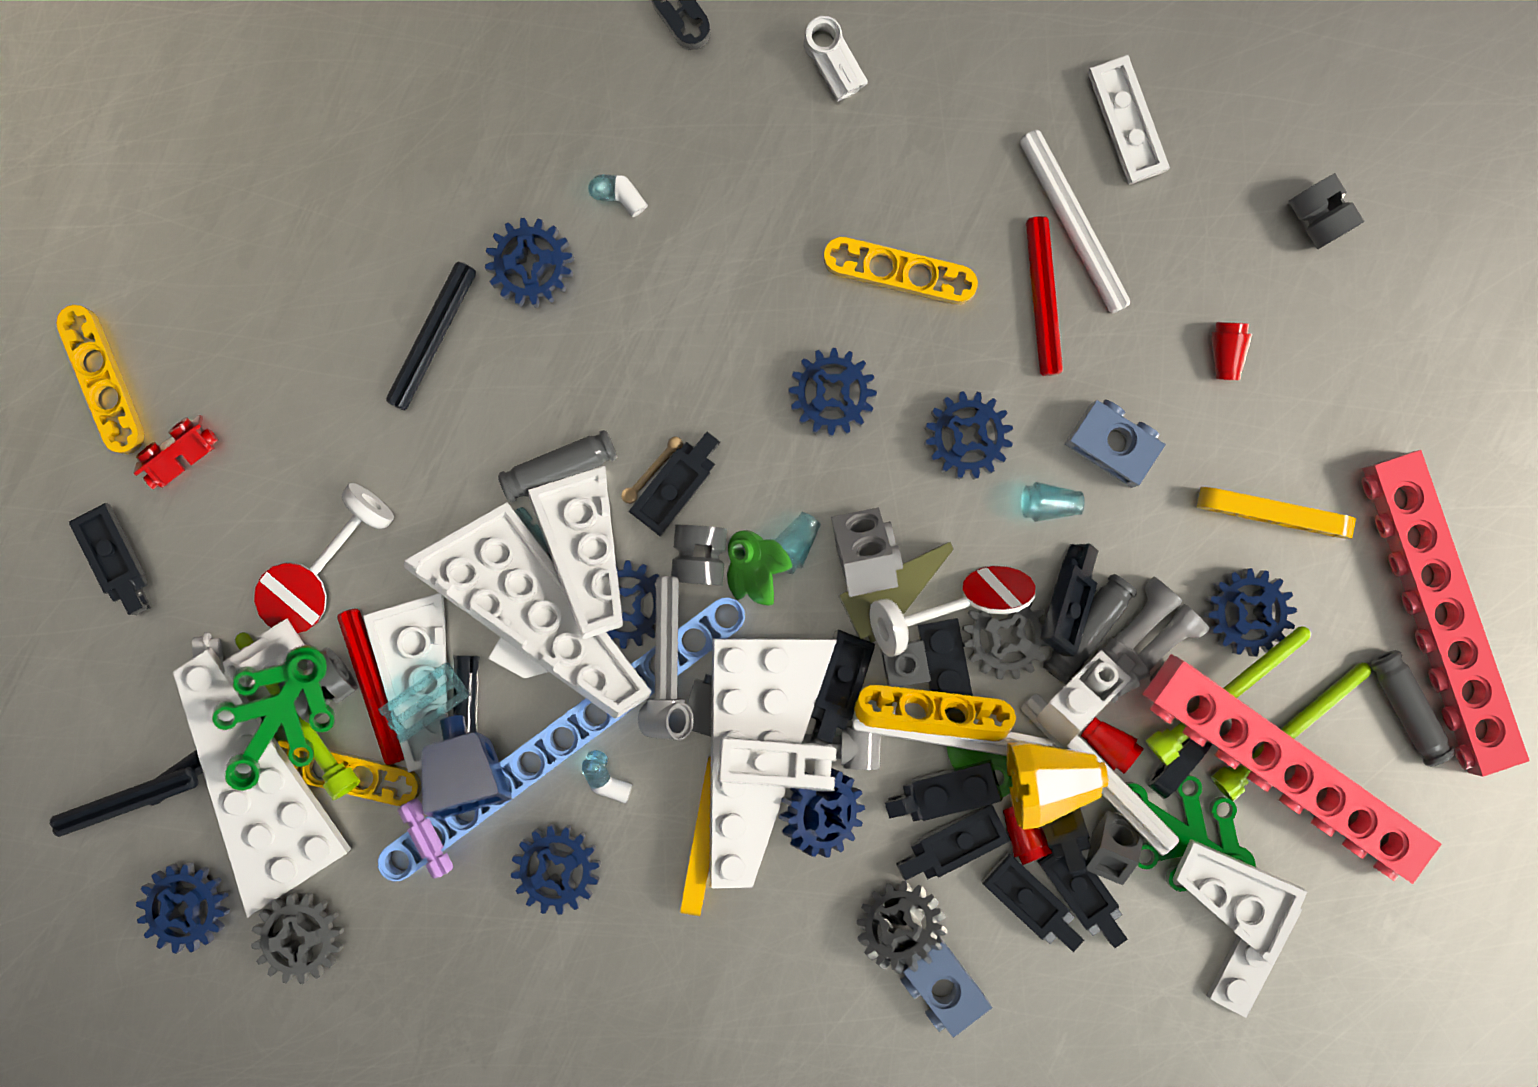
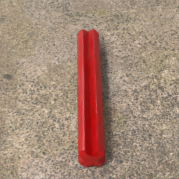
M1035 216L1027 220L1026 231L1039 367L1041 375L1054 376L1062 373L1063 363L1049 219L1046 216Z
M358 609L343 611L337 615V620L383 761L386 765L398 763L405 759L361 613Z

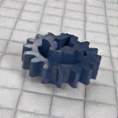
M525 217L520 219V228L514 229L510 223H506L507 235L504 237L496 233L493 235V238L498 243L497 248H486V253L494 259V262L485 264V269L489 273L497 274L489 282L494 288L504 285L500 295L505 300L515 294L517 306L522 307L526 298H529L534 308L539 307V297L545 296L552 303L554 301L552 291L555 288L562 292L566 291V287L561 281L562 277H573L572 270L565 267V264L574 261L572 253L563 252L569 246L566 237L555 240L559 232L557 227L553 225L547 231H544V222L539 218L536 220L534 227L529 226ZM535 238L546 241L554 251L549 249L541 250L536 246ZM518 241V245L512 253L505 255L510 246ZM528 249L536 261H539L533 263L531 276L525 267L521 265L527 262ZM554 270L551 278L542 285L541 280L548 271ZM506 275H518L523 279L525 288L512 284Z
M832 348L830 356L824 358L821 351L817 350L815 351L816 362L811 363L805 358L801 360V365L805 370L804 373L793 371L792 378L799 383V386L789 388L788 394L798 396V400L791 404L792 411L802 409L804 413L799 419L800 424L802 425L811 420L814 422L812 432L815 434L823 426L827 427L828 437H833L837 427H841L843 433L847 435L850 433V422L853 421L860 427L864 424V420L860 415L861 411L871 413L873 407L866 402V399L874 398L877 395L876 390L867 389V385L874 380V375L867 374L863 376L861 371L864 369L866 362L863 360L854 365L851 362L853 355L851 351H848L844 358H839L837 349ZM836 366L845 370L841 374H827L821 368ZM808 380L816 388V397L809 404L805 396V387ZM855 381L858 383L860 393L857 406L849 397L850 387ZM823 383L825 385L828 384L830 387H835L838 384L841 387L839 396L842 401H837L835 398H831L828 401L825 400L823 397L826 389ZM824 411H838L844 417L827 419L819 415Z
M964 391L959 392L957 403L946 397L943 400L946 410L942 411L934 408L931 414L937 419V422L925 425V429L932 432L933 437L925 440L924 444L930 447L935 446L936 452L930 457L931 461L941 458L944 461L941 468L943 473L951 467L955 468L956 479H961L965 471L970 472L973 480L978 479L980 468L991 474L995 471L992 464L993 460L1003 463L1007 459L1000 452L1001 448H1011L1013 442L1004 439V434L1013 430V425H1003L1001 422L1008 414L1007 411L1002 410L996 413L993 410L996 404V399L994 398L986 404L982 403L981 392H976L972 400L967 399ZM963 409L976 410L973 417L961 419L957 415L952 414ZM989 420L994 428L995 441H992L987 435L986 424ZM971 426L976 430L974 438L978 441L977 443L971 441L965 445L961 442L963 434L959 429L966 430ZM942 428L950 434L952 446L948 452L942 441ZM973 452L985 457L977 462L960 461L965 454Z
M630 560L625 561L623 570H619L616 565L618 578L632 577L640 580L633 588H622L619 585V593L624 597L636 595L640 591V594L635 597L636 600L632 604L635 609L634 613L622 612V620L630 621L636 626L637 630L622 632L613 629L606 632L612 641L615 638L619 639L621 649L627 648L629 639H633L638 647L642 646V635L645 633L653 639L656 637V631L653 628L656 623L655 584L660 575L657 573L648 578L646 576L648 566L642 564L637 571H633V565ZM651 593L653 611L650 618H648L643 611L644 599Z
M1252 568L1243 569L1242 579L1236 572H1230L1227 574L1228 585L1223 582H1216L1214 584L1215 588L1220 592L1219 595L1207 596L1206 598L1209 603L1214 605V610L1205 612L1204 617L1214 618L1216 623L1210 627L1209 633L1222 634L1218 641V645L1222 647L1233 643V654L1241 655L1246 647L1248 656L1258 657L1259 647L1267 653L1274 647L1272 641L1279 643L1285 638L1282 634L1283 629L1295 628V625L1287 620V616L1296 613L1297 608L1287 607L1286 601L1293 596V593L1280 592L1279 589L1283 584L1281 578H1275L1268 582L1269 571L1260 570L1255 578ZM1246 585H1254L1260 588L1258 591H1254L1251 596H1247L1244 592L1238 590ZM1273 603L1276 611L1275 620L1272 618ZM1226 605L1229 607L1230 620L1228 622L1225 617ZM1245 605L1256 606L1253 609L1256 620L1245 619L1248 615ZM1250 629H1254L1257 633L1263 635L1253 640L1241 638Z
M831 768V777L835 778L834 791L790 788L793 792L791 798L782 797L781 800L782 803L788 806L786 812L779 814V819L788 822V825L782 830L783 835L792 838L790 842L792 847L812 857H816L819 854L828 858L831 855V848L839 852L844 851L842 841L845 838L854 841L856 838L851 832L853 826L861 827L863 824L862 821L856 818L857 813L865 810V805L856 802V799L862 795V791L852 787L855 781L853 778Z
M550 824L545 836L537 828L532 832L534 843L523 839L519 844L525 854H515L512 858V861L519 864L520 868L511 873V878L521 879L522 881L521 885L515 890L516 893L521 894L527 891L530 896L527 899L526 905L530 907L536 901L540 902L541 913L543 914L547 912L550 905L555 906L558 915L563 914L565 904L567 903L572 909H578L580 906L578 896L580 895L582 898L589 900L593 893L587 887V884L597 885L600 879L591 873V870H595L601 865L600 860L590 859V855L595 851L596 846L589 845L584 847L582 842L586 834L582 832L576 838L570 836L571 826L569 825L563 829L562 833H557L555 825ZM554 843L565 844L573 850L570 852L558 850ZM536 851L539 865L538 869L530 875V860ZM550 860L555 865L562 863L565 866L561 873V878L557 873L550 875L547 872L551 865ZM582 864L583 875L580 884L576 888L572 875L574 869ZM547 887L554 889L558 896L546 894L539 888Z
M193 862L184 864L181 871L176 863L166 867V874L160 870L151 875L155 884L147 883L141 887L140 890L147 895V898L136 902V907L145 909V915L138 918L137 923H148L150 928L144 936L149 938L157 935L159 937L156 946L158 949L165 947L168 943H172L171 949L174 954L182 951L185 945L189 952H194L200 948V942L207 945L214 940L212 932L218 933L224 929L225 925L218 920V917L229 914L230 909L221 906L220 901L229 895L228 892H217L216 887L222 881L220 877L211 881L207 879L208 867L201 868L195 873ZM176 881L189 882L197 887L185 888L181 882L177 883ZM206 900H207V904H208V913H207V915L205 914V904H206ZM159 901L161 902L160 914H159V910H158V903H159ZM183 901L188 906V908L185 909L184 914L180 913L178 910ZM169 928H181L185 934L177 933Z

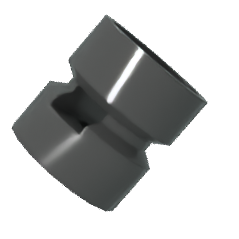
M1336 173L1321 180L1289 201L1299 220L1308 221L1309 226L1306 231L1317 250L1365 222L1354 203L1344 201L1347 192Z
M675 525L673 547L679 551V556L672 559L671 576L677 577L681 583L723 586L725 563L719 559V555L726 551L727 529L696 525ZM695 545L705 546V557L693 556Z
M325 647L321 652L325 656L327 669L325 676L320 680V686L326 705H329L330 701L341 702L358 690V686L353 675L339 656L330 648ZM307 660V669H300L309 670L313 667V663ZM286 681L278 682L280 690ZM302 688L294 704L298 716L309 723L311 709ZM318 713L317 715H315L314 719L316 720L324 713Z

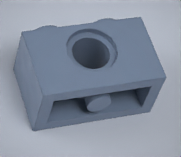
M1106 399L1103 403L1096 400L1089 405L1066 440L1065 445L1129 487L1139 486L1166 444L1157 439L1160 434L1151 426L1143 422H1138L1135 425L1123 417L1126 412L1117 404ZM1111 430L1119 431L1124 435L1126 445L1123 451L1117 452L1110 448L1108 435Z
M937 936L936 941L943 948L941 951L934 949L929 951L933 962L928 964L923 959L918 960V971L913 972L907 964H904L903 973L905 976L900 980L914 999L921 995L930 1008L925 1013L936 1029L941 1032L946 1028L954 1038L992 1009V1006L940 936ZM941 979L953 982L951 993L945 997H938L932 993L933 985Z

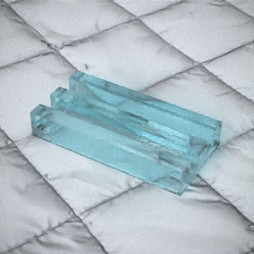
M446 662L378 710L389 721L388 725L392 730H395L398 740L403 743L471 695L449 662ZM443 675L447 676L449 679L447 682L398 716L395 714L394 709ZM452 688L456 689L457 695L406 730L402 724Z

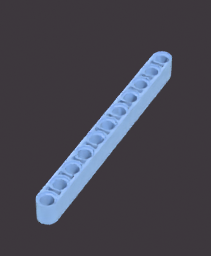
M721 598L678 629V675L712 650V639H727L740 629L745 620V610L742 604L732 598ZM730 604L737 609L739 618L734 626L725 628L717 623L715 613L719 606ZM692 628L701 630L706 637L704 648L698 652L688 650L683 643L684 634ZM655 647L631 664L650 689V696L655 693V673L651 668ZM587 698L582 700L500 762L512 799L628 712L617 719L607 714L604 723L594 724L586 716L587 706L592 702ZM558 727H566L572 731L574 743L570 748L564 749L555 743L554 732ZM531 751L539 756L541 767L538 772L530 773L523 768L521 758L525 752ZM511 800L476 809L475 817L472 821H464L458 815L441 820L427 816L425 819L429 818L432 825L440 830L442 834L441 843L444 847L441 851H444ZM407 831L380 853L378 869L386 879L393 882L402 881L428 862L426 858H421ZM394 850L402 851L407 855L409 859L407 870L397 869L393 865L391 855Z

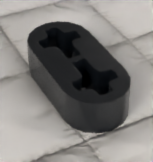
M652 0L655 11L682 47L689 50H697L708 42L710 23L696 0H677V4L680 7L677 10L674 9L668 0L663 3L660 2L661 0ZM686 15L693 25L701 24L699 26V36L694 37L691 33L683 35L686 30L684 21L681 19Z
M1191 738L1186 739L1181 743L1183 748L1178 751L1180 756L1168 766L1161 763L1150 777L1147 785L1160 797L1166 799L1176 791L1210 750L1212 743L1207 741L1202 747Z

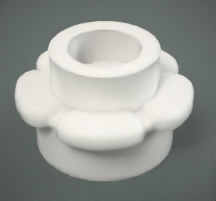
M205 632L204 636L194 637L192 639L193 659L212 647L223 662V648L220 638L213 639L211 633Z

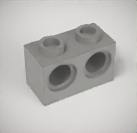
M879 507L831 517L836 548L849 597L898 587L896 570L903 569L901 554L898 545H895L891 521L883 523Z

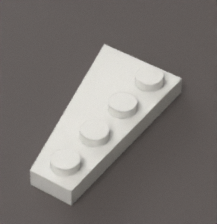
M605 466L529 489L528 496L583 640L622 627L623 620Z
M440 593L363 615L408 772L422 768L423 747L443 741L440 720L449 717L444 596Z

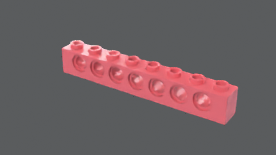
M1417 450L1362 468L1365 476L1362 478V486L1368 499L1373 500L1378 513L1375 516L1376 527L1379 534L1387 539L1391 554L1388 556L1389 564L1393 573L1397 577L1400 576L1405 591L1402 593V601L1406 611L1414 616L1418 628L1415 632L1416 642L1422 653L1427 654L1432 669L1428 671L1429 679L1435 691L1441 694L1445 708H1442V716L1448 729L1454 731L1458 746L1455 747V753L1459 764L1468 773L1484 777L1530 761L1422 451ZM1398 488L1402 489L1407 495V504L1403 509H1400L1394 501V494ZM1411 527L1417 528L1421 536L1420 543L1416 548L1410 545L1407 537ZM1426 565L1430 566L1434 572L1433 582L1429 586L1425 585L1421 579L1422 569ZM1439 604H1443L1447 610V618L1441 625L1435 619V609ZM1454 642L1459 645L1461 651L1460 657L1455 663L1448 656L1449 647ZM1467 681H1470L1474 687V694L1466 702L1462 696V687ZM1484 720L1487 724V733L1484 738L1479 740L1475 734V728L1479 721Z
M1170 654L1142 695L1154 702L1149 710L1170 724L1174 718L1186 725L1182 733L1202 747L1207 741L1218 747L1219 749L1215 753L1216 757L1235 770L1239 764L1245 766L1251 771L1246 778L1266 792L1272 786L1283 793L1279 798L1280 802L1299 815L1303 809H1306L1314 815L1310 823L1330 837L1333 836L1335 831L1346 838L1342 843L1344 847L1364 859L1367 853L1377 859L1373 867L1391 880L1395 881L1400 875L1413 884L1442 845L1180 658ZM1199 695L1200 703L1198 708L1194 712L1187 713L1186 706L1188 701L1192 697ZM1231 718L1232 726L1230 731L1220 736V725L1225 720ZM1259 742H1263L1264 749L1258 757L1252 758L1254 746ZM1295 764L1294 775L1289 780L1284 781L1285 771L1288 767ZM1327 787L1326 797L1321 802L1316 803L1318 792ZM1358 810L1356 821L1348 825L1350 815ZM1389 833L1387 843L1380 847L1381 838Z

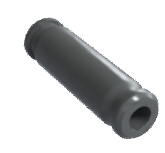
M605 430L599 431L600 434L596 436H587L514 466L506 473L504 471L500 472L498 480L505 497L509 502H515L518 497H527L529 489L602 466L608 460H616L617 454L608 432Z
M1116 574L1108 577V583L1102 586L1093 598L1077 655L1062 656L1056 650H1053L1051 658L1043 663V668L1064 684H1068L1071 681L1072 675L1081 669L1128 607L1129 600L1137 595V590Z
M1398 650L1389 651L1375 658L1371 662L1370 667L1373 671H1376L1378 681L1417 752L1423 756V763L1428 767L1440 765L1454 756L1455 749L1448 744V737L1409 666L1401 659L1403 656Z

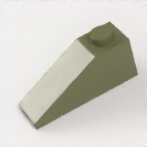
M947 542L902 564L903 569L896 570L898 587L849 597L848 591L838 595L860 639L868 636L871 643L876 641L870 622V606L873 601L890 599L899 607L904 615L954 548L951 542Z

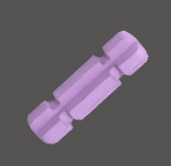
M413 799L398 808V813L403 823H408L410 826L407 831L421 858H426L428 863L425 866L431 877L439 878L453 869V864L448 854L442 853L441 849L444 847L430 819L424 818L420 800Z

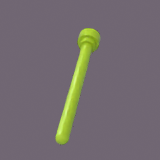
M1305 626L1297 627L1223 689L1238 698L1306 643L1311 637L1310 630ZM1182 722L1171 731L1168 728L1162 733L1158 730L1145 740L1149 748L1165 766H1168L1180 756L1178 751L1183 748L1181 743L1189 738L1182 733L1186 727Z
M241 632L235 637V644L239 650L254 643L251 636L245 632ZM278 683L264 685L270 695L280 692ZM299 717L305 738L314 746V759L324 772L322 776L325 781L324 789L332 800L343 797L360 783L359 778L351 767L346 768L343 763H337L317 732L311 728L309 723Z
M1364 662L1357 664L1283 726L1281 730L1295 739L1368 678L1371 674L1370 665ZM1264 743L1255 750L1252 758H1256L1262 753ZM1243 765L1238 766L1236 770L1231 766L1228 768L1223 766L1211 776V779L1225 797L1234 801L1246 791L1244 787L1249 783L1246 777L1251 771Z

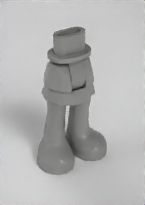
M1155 576L1145 586L1148 602L1142 611L1116 637H1110L1105 648H1100L1098 651L1099 653L1102 650L1132 678L1111 700L1113 703H1116L1118 696H1122L1139 687L1140 680L1150 676L1149 671L1174 646L1188 637L1199 639L1210 630L1209 626L1189 606L1183 604L1176 611L1168 625L1137 654L1133 648L1182 602L1178 595Z

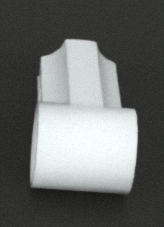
M829 16L814 18L806 29L804 48L809 57L815 61L838 102L858 92L868 84V81L842 37L839 23ZM817 31H826L832 36L833 43L827 47H820L814 43L812 35Z
M288 618L256 637V642L239 650L223 662L225 667L224 674L232 686L234 675L238 669L252 667L255 670H260L282 664L285 661L286 655L292 649L305 645ZM247 675L240 677L238 680L243 686H251L255 682L251 676Z

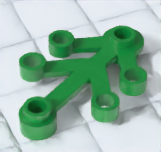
M308 645L298 646L286 655L285 661L282 664L260 670H255L252 667H242L236 671L233 687L241 695H251L260 686L282 681L286 682L278 694L239 705L225 701L219 703L214 708L212 721L221 730H230L237 723L265 716L243 754L233 756L226 765L225 779L231 788L238 791H246L258 783L260 777V764L258 761L281 723L289 743L288 757L290 762L299 767L306 766L312 762L314 746L305 738L294 701L303 688L311 709L309 714L311 728L317 732H326L333 727L335 713L329 705H326L320 686V680L326 673L327 662L319 649ZM307 659L313 663V667L309 670H301L297 664L299 661ZM247 675L251 676L255 682L251 686H243L239 683V678ZM221 711H230L234 717L229 721H223L218 717V714ZM318 713H325L330 719L326 723H318L314 717ZM303 747L309 751V754L305 757H297L293 752L295 749ZM239 764H247L251 770L248 773L242 774L235 767Z
M1188 775L1176 789V793L1182 799L1187 825L1150 802L1148 794L1142 786L1134 782H1125L1179 839L1177 845L1165 855L1159 854L1152 845L1143 843L1142 850L1149 849L1152 857L1147 863L1139 862L1138 867L1148 870L1155 867L1158 861L1183 856L1190 839L1256 867L1255 859L1251 852L1239 846L1233 821L1237 814V807L1232 800L1226 797H1217L1211 801L1209 806L1211 816L1218 823L1222 846L1220 847L1209 840L1199 800V796L1202 793V784L1198 778ZM1187 780H1192L1195 784V790L1190 795H1185L1182 791V785ZM1222 802H1226L1229 806V812L1226 816L1219 817L1217 806ZM1178 865L1172 866L1166 873L1167 884L1176 891H1186L1187 889L1182 884L1175 885L1173 883V876Z

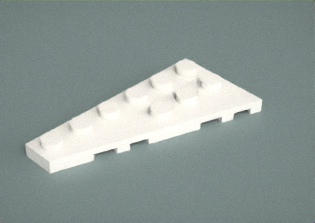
M508 502L404 561V568L614 719H617L649 698L651 694L650 689L606 632L583 640L554 563Z
M712 639L709 886L711 888L753 887L781 805L782 797L786 790V787L718 782L721 739L801 745L837 641L836 639Z
M211 647L175 670L173 674L248 918L347 854L351 848L294 765L290 762L274 736L258 761L260 764L258 783L246 791L235 790L227 784L225 771L228 761L237 754H243L261 724L262 719L258 717L237 723L230 730L218 729L213 724L212 716L216 705L225 701L239 705L249 702L245 695L239 694L224 674V664ZM221 711L218 714V717L223 721H229L234 717L230 711ZM239 764L235 767L242 774L248 773L251 770L247 764Z

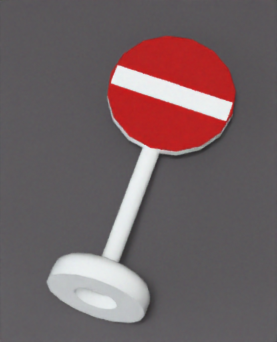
M349 483L342 493V500L354 515L312 566L308 568L302 564L286 562L272 566L261 575L255 587L254 602L258 615L267 626L272 628L288 618L296 632L301 633L308 631L320 621L326 610L327 594L323 582L317 574L361 521L377 529H384L394 520V515L382 500L366 488L356 483Z
M990 566L980 568L970 573L963 581L962 594L964 598L904 617L899 607L892 600L880 599L873 601L870 606V622L873 634L881 650L887 656L893 657L903 653L907 648L909 638L908 626L961 610L971 605L978 610L993 614L1018 612L1028 607L1035 599L1036 585L1030 576L1011 567Z

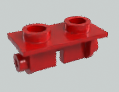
M201 415L192 421L186 417L169 430L170 438L159 446L156 442H152L137 454L138 462L133 473L137 476L142 471H145L147 474L143 479L151 489L154 490L158 486L163 488L185 471V468L176 459L179 455H182L192 466L207 453L215 449L213 444L218 441V438L209 428L204 431L200 429L203 420Z

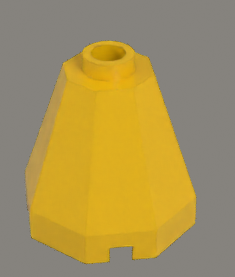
M1026 741L1007 743L1008 776H1012L1013 787H1009L1010 797L1017 825L1021 826L1022 829L1038 828L1102 797V787H1108L1106 765L1104 762H1098L1097 756L1094 754Z

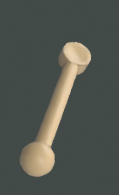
M679 437L670 438L666 450L634 486L623 490L621 497L625 503L632 504L636 502L638 492L678 448L681 449L683 447V441Z

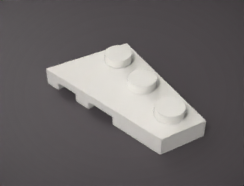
M1190 839L1174 874L1179 883L1209 910L1215 913L1270 965H1274L1307 894L1304 888Z

